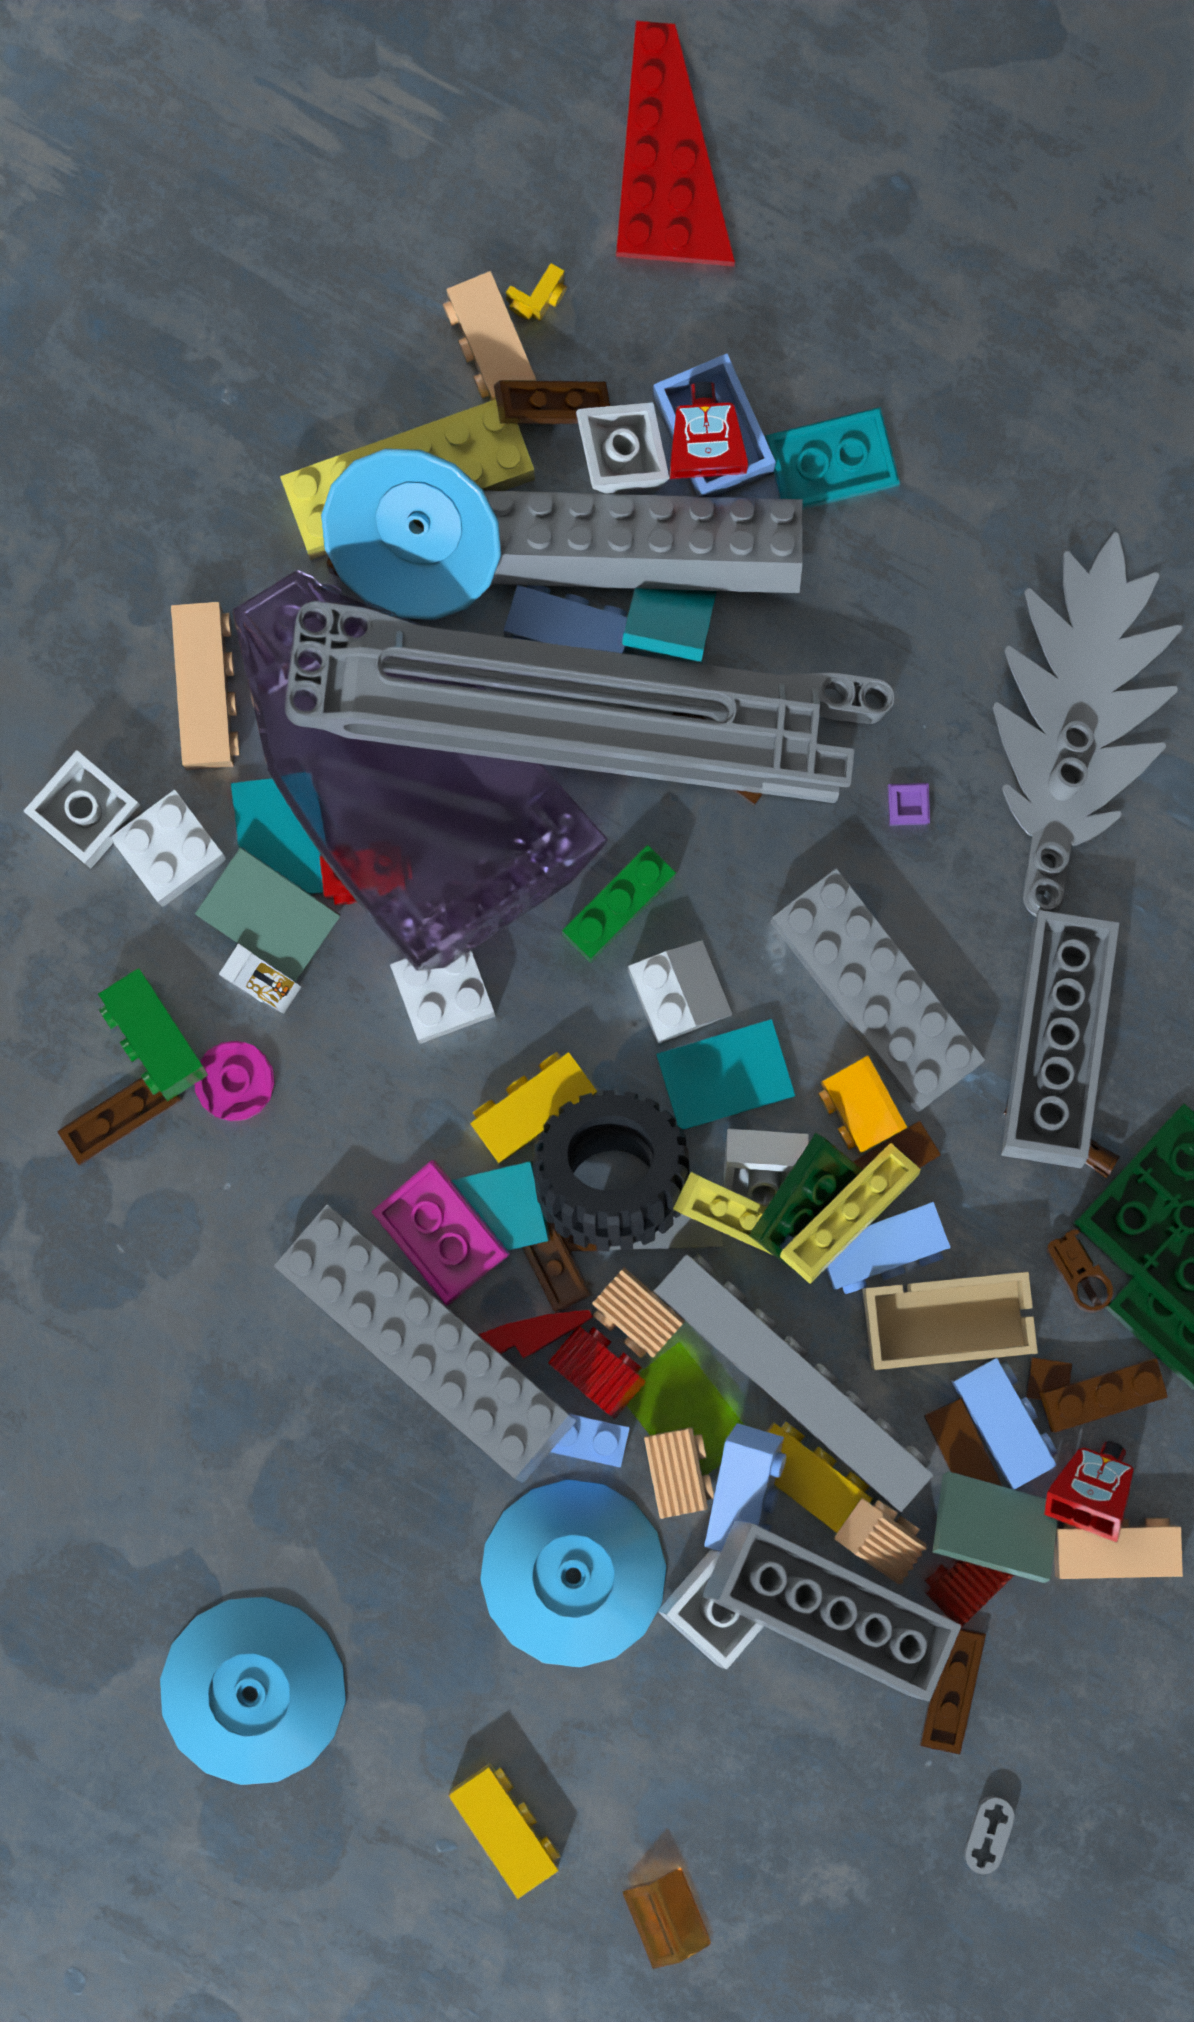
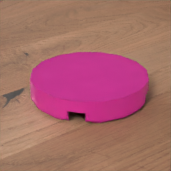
M241 1041L221 1042L210 1048L203 1055L200 1063L208 1076L194 1084L195 1093L202 1106L215 1117L231 1122L248 1120L259 1114L270 1102L275 1087L274 1069L267 1056L255 1046Z

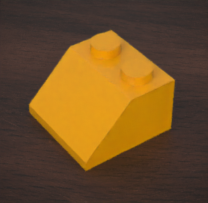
M869 1056L860 1059L820 1083L823 1091L818 1093L819 1098L829 1115L836 1112L843 1125L837 1130L848 1150L855 1147L857 1153L860 1154L907 1128Z

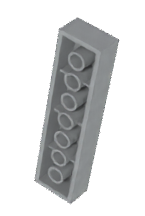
M483 490L499 521L501 557L491 584L800 593L803 563L802 500Z
M326 1205L274 1265L281 1274L514 1479L521 1483L527 1480L577 1421L329 1205Z
M696 1254L692 1259L689 1255H684L652 1292L893 1508L902 1512L933 1477V1474L926 1469L931 1462L915 1447L909 1445L904 1449L897 1443L896 1439L900 1434L885 1420L878 1418L874 1422L868 1417L865 1412L870 1407L855 1393L848 1390L844 1395L834 1386L839 1379L821 1363H817L815 1367L811 1366L804 1359L808 1352L791 1336H787L782 1340L772 1330L777 1324L761 1309H756L752 1313L744 1306L742 1302L747 1297L728 1281L722 1286L711 1276L716 1269L703 1257Z

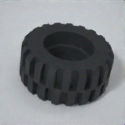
M614 1090L602 1091L603 1095L595 1097L592 1096V1093L579 1096V1102L574 1105L569 1101L559 1108V1117L555 1115L550 1116L543 1125L544 1132L537 1136L534 1144L535 1154L533 1155L537 1201L541 1204L542 1214L547 1222L554 1223L555 1231L564 1238L573 1235L574 1244L587 1248L590 1243L597 1246V1251L607 1252L613 1246H620L621 1251L633 1249V1243L639 1241L646 1245L656 1240L655 1232L659 1231L663 1234L673 1226V1217L681 1216V1213L673 1208L690 1175L689 1148L686 1147V1136L682 1128L676 1126L675 1117L667 1110H663L660 1113L659 1103L650 1098L641 1101L638 1099L637 1093L625 1091L624 1095H615ZM606 1151H622L632 1154L641 1159L650 1168L647 1174L634 1185L614 1191L595 1189L586 1185L574 1175V1172L582 1162L595 1154Z

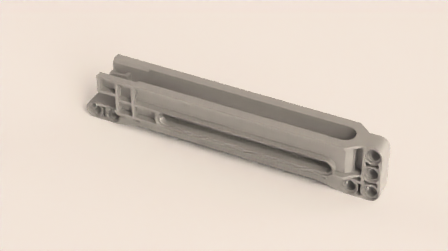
M317 601L304 604L296 618L285 699V714L295 725L323 729L351 739L835 803L838 800L840 787H849L851 785L854 749L817 744L819 715L827 719L874 724L880 721L893 706L895 695L892 687L886 681L875 678L832 672L775 675L419 626L367 608ZM308 618L319 619L323 623L324 629L319 632L309 631L305 628L303 621ZM349 623L358 624L363 628L365 634L358 638L351 637L345 632L344 626ZM303 657H312L318 661L320 668L309 672L301 668L298 661ZM385 673L707 716L714 721L394 678ZM825 690H836L842 697V703L835 704L829 701ZM871 694L876 696L881 702V709H874L868 706L865 701V695ZM299 696L309 697L313 700L315 708L310 711L299 710L294 704V699Z

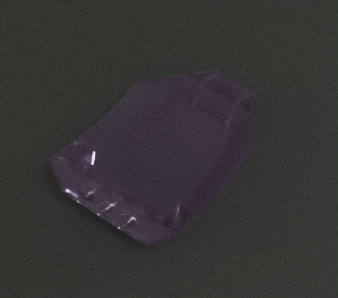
M296 570L233 609L234 622L267 770L295 817L328 865L415 970L446 968L569 885L606 845L608 838L542 764L351 739L323 729L301 727L293 724L285 714V699L294 626L298 612L304 604L318 601L361 607L400 619L395 613L369 601L363 604L341 594L342 589L331 584L319 583L313 576ZM308 618L303 621L305 628L309 631L319 632L324 629V625L319 619ZM411 620L406 621L415 625L423 626ZM349 623L344 626L345 632L351 637L358 638L365 634L363 628L358 624ZM303 657L298 661L300 667L309 672L320 668L318 661L312 657ZM385 673L394 678L486 690L484 686ZM299 696L294 699V704L299 710L310 711L315 708L313 700L309 697Z

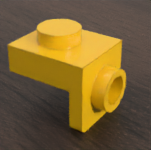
M550 263L531 296L510 285L506 291V301L510 304L509 309L523 319L529 320L532 316L541 321L549 306L557 307L567 290V286L563 284L565 281L564 270Z

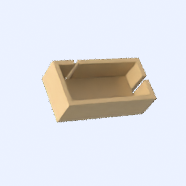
M1029 1272L907 1284V1292H903V1285L862 1288L871 1370L1038 1353L1034 1317H1021L1020 1309L1033 1308Z

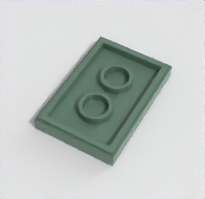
M242 847L239 848L195 913V915L294 982H296L341 916V914Z
M948 1471L942 1475L933 1553L1046 1583L1051 1580L1057 1519L1044 1515L1045 1498Z

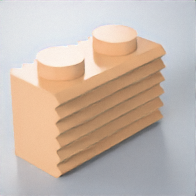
M625 1267L592 1303L598 1309L593 1316L610 1331L615 1326L620 1328L628 1336L623 1343L640 1358L646 1352L653 1358L685 1322L684 1319Z
M692 1427L644 1436L660 1519L707 1510V1500L714 1499L710 1474L701 1475L699 1460L706 1458L702 1434L694 1435Z
M861 1498L834 1539L897 1584H902L903 1578L908 1576V1571L913 1570V1564L917 1563V1557H921L922 1551L927 1549V1544L916 1537L920 1529L902 1516H899L895 1522L894 1519L898 1513L881 1501L877 1500L874 1506Z

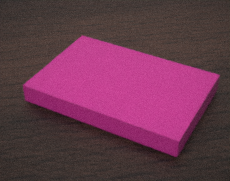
M431 1160L371 1211L446 1306H450L510 1255V1252L436 1160Z

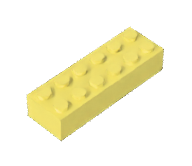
M495 399L280 476L309 558L313 560L327 555L324 548L321 514L330 486L354 460L385 448L423 450L456 464L479 487L489 491H506L534 481L535 471L518 424L500 423ZM414 519V520H413L414 523L420 521V520H417V519Z

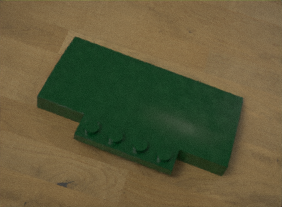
M1183 1103L1075 1218L1072 1224L1131 1278L1105 1308L1194 1391V1111Z

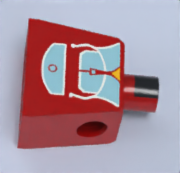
M713 382L691 384L692 405L676 407L670 479L746 474L748 459L734 404L730 402L716 403L715 383Z
M1107 1441L1103 1444L1099 1453L1085 1447L1078 1449L1049 1487L1044 1515L1117 1543L1123 1525L1134 1468L1130 1464L1123 1462L1126 1455L1124 1447L1116 1442Z

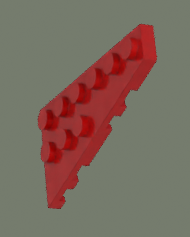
M636 20L616 257L734 266L735 261L676 25L673 23Z

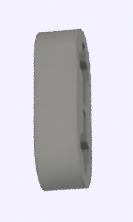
M991 1795L980 1801L964 1846L963 1855L965 1862L972 1871L978 1874L986 1875L994 1872L999 1867L1014 1823L1013 1808L1006 1799L1000 1796ZM996 1804H1000V1811L1006 1815L1004 1821L997 1820L993 1832H989L987 1830L990 1819L984 1815L986 1809L993 1810ZM985 1837L991 1838L988 1850L993 1854L992 1860H984L982 1865H977V1858L972 1854L973 1849H981Z

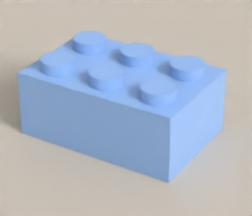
M727 353L653 385V398L672 441L676 407L692 405L691 384L713 382L715 383L716 403L730 402L734 404L748 459L747 473L742 475L689 478L697 497H718L774 472L776 462Z

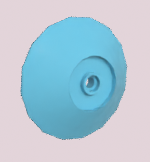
M385 448L354 460L330 486L321 514L324 548L341 581L368 605L401 619L437 620L467 609L490 587L501 557L499 521L483 489L456 464L423 450ZM413 520H420L423 523L424 527L420 528L416 526Z
M567 1479L531 1489L503 1511L485 1542L480 1581L489 1615L512 1645L543 1663L580 1668L616 1658L644 1636L662 1605L667 1566L658 1533L635 1502L604 1484ZM570 1568H577L581 1572V1579L576 1583L569 1582L565 1577L567 1570Z
M267 1597L229 1599L195 1616L172 1643L160 1677L162 1716L178 1749L205 1773L239 1785L279 1782L310 1766L335 1737L346 1704L344 1666L328 1633L300 1608ZM252 1686L256 1688L258 1692L256 1700L249 1701L244 1698L243 1690L245 1687Z

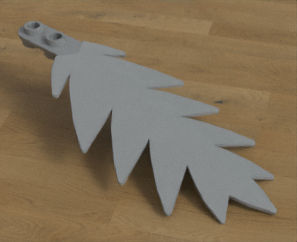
M1116 532L1111 535L1097 555L1089 573L1070 551L1067 550L1063 554V587L1071 626L1031 588H1027L1024 592L1032 623L1054 675L1010 645L1005 648L1004 652L1030 713L1042 732L999 702H995L992 706L1003 746L1019 785L1026 798L1023 797L1009 784H1004L1002 787L1008 806L1018 824L1028 835L1032 836L1023 902L1027 910L1034 916H1037L1039 910L1058 913L1061 909L1071 845L1076 846L1100 835L1121 818L1122 812L1113 811L1088 815L1102 808L1137 779L1166 748V743L1158 742L1103 747L1127 734L1159 710L1178 692L1177 686L1114 692L1159 656L1182 631V626L1178 624L1120 639L1149 601L1160 575L1154 572L1127 583L1125 558L1119 534ZM1041 858L1050 859L1053 863V868L1047 867ZM1041 894L1045 896L1048 900V905L1040 903L1036 895Z

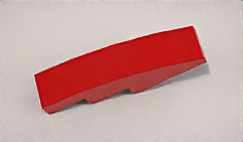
M589 1310L545 1314L507 1323L478 1335L500 1354L516 1346L522 1358L526 1359L573 1331L578 1326L593 1319V1316Z

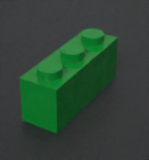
M646 845L562 930V936L592 963L675 879L676 872L652 848Z
M139 968L98 993L104 1003V1006L98 1009L110 1029L119 1026L126 1038L119 1043L132 1062L138 1058L141 1060L147 1070L141 1074V1077L153 1095L161 1091L165 1099L169 1101L208 1076L199 1059Z

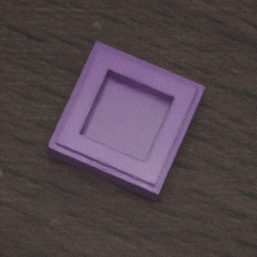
M929 783L888 784L889 826L930 824Z

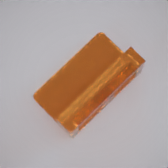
M681 1868L673 1869L654 1881L631 1886L622 1892L653 1969L681 1963L711 1944Z

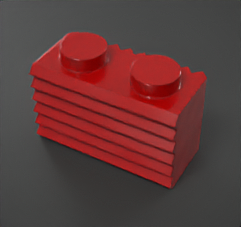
M578 1326L548 1364L615 1419L645 1384L646 1381L637 1374L642 1367L624 1352L619 1358L610 1352L607 1348L612 1342L596 1328L592 1327L587 1332Z

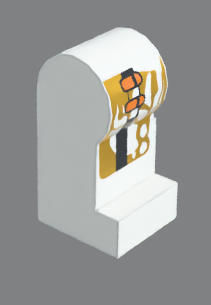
M240 944L236 946L219 973L228 982L260 1002H265L282 1014H285L301 988L293 980Z

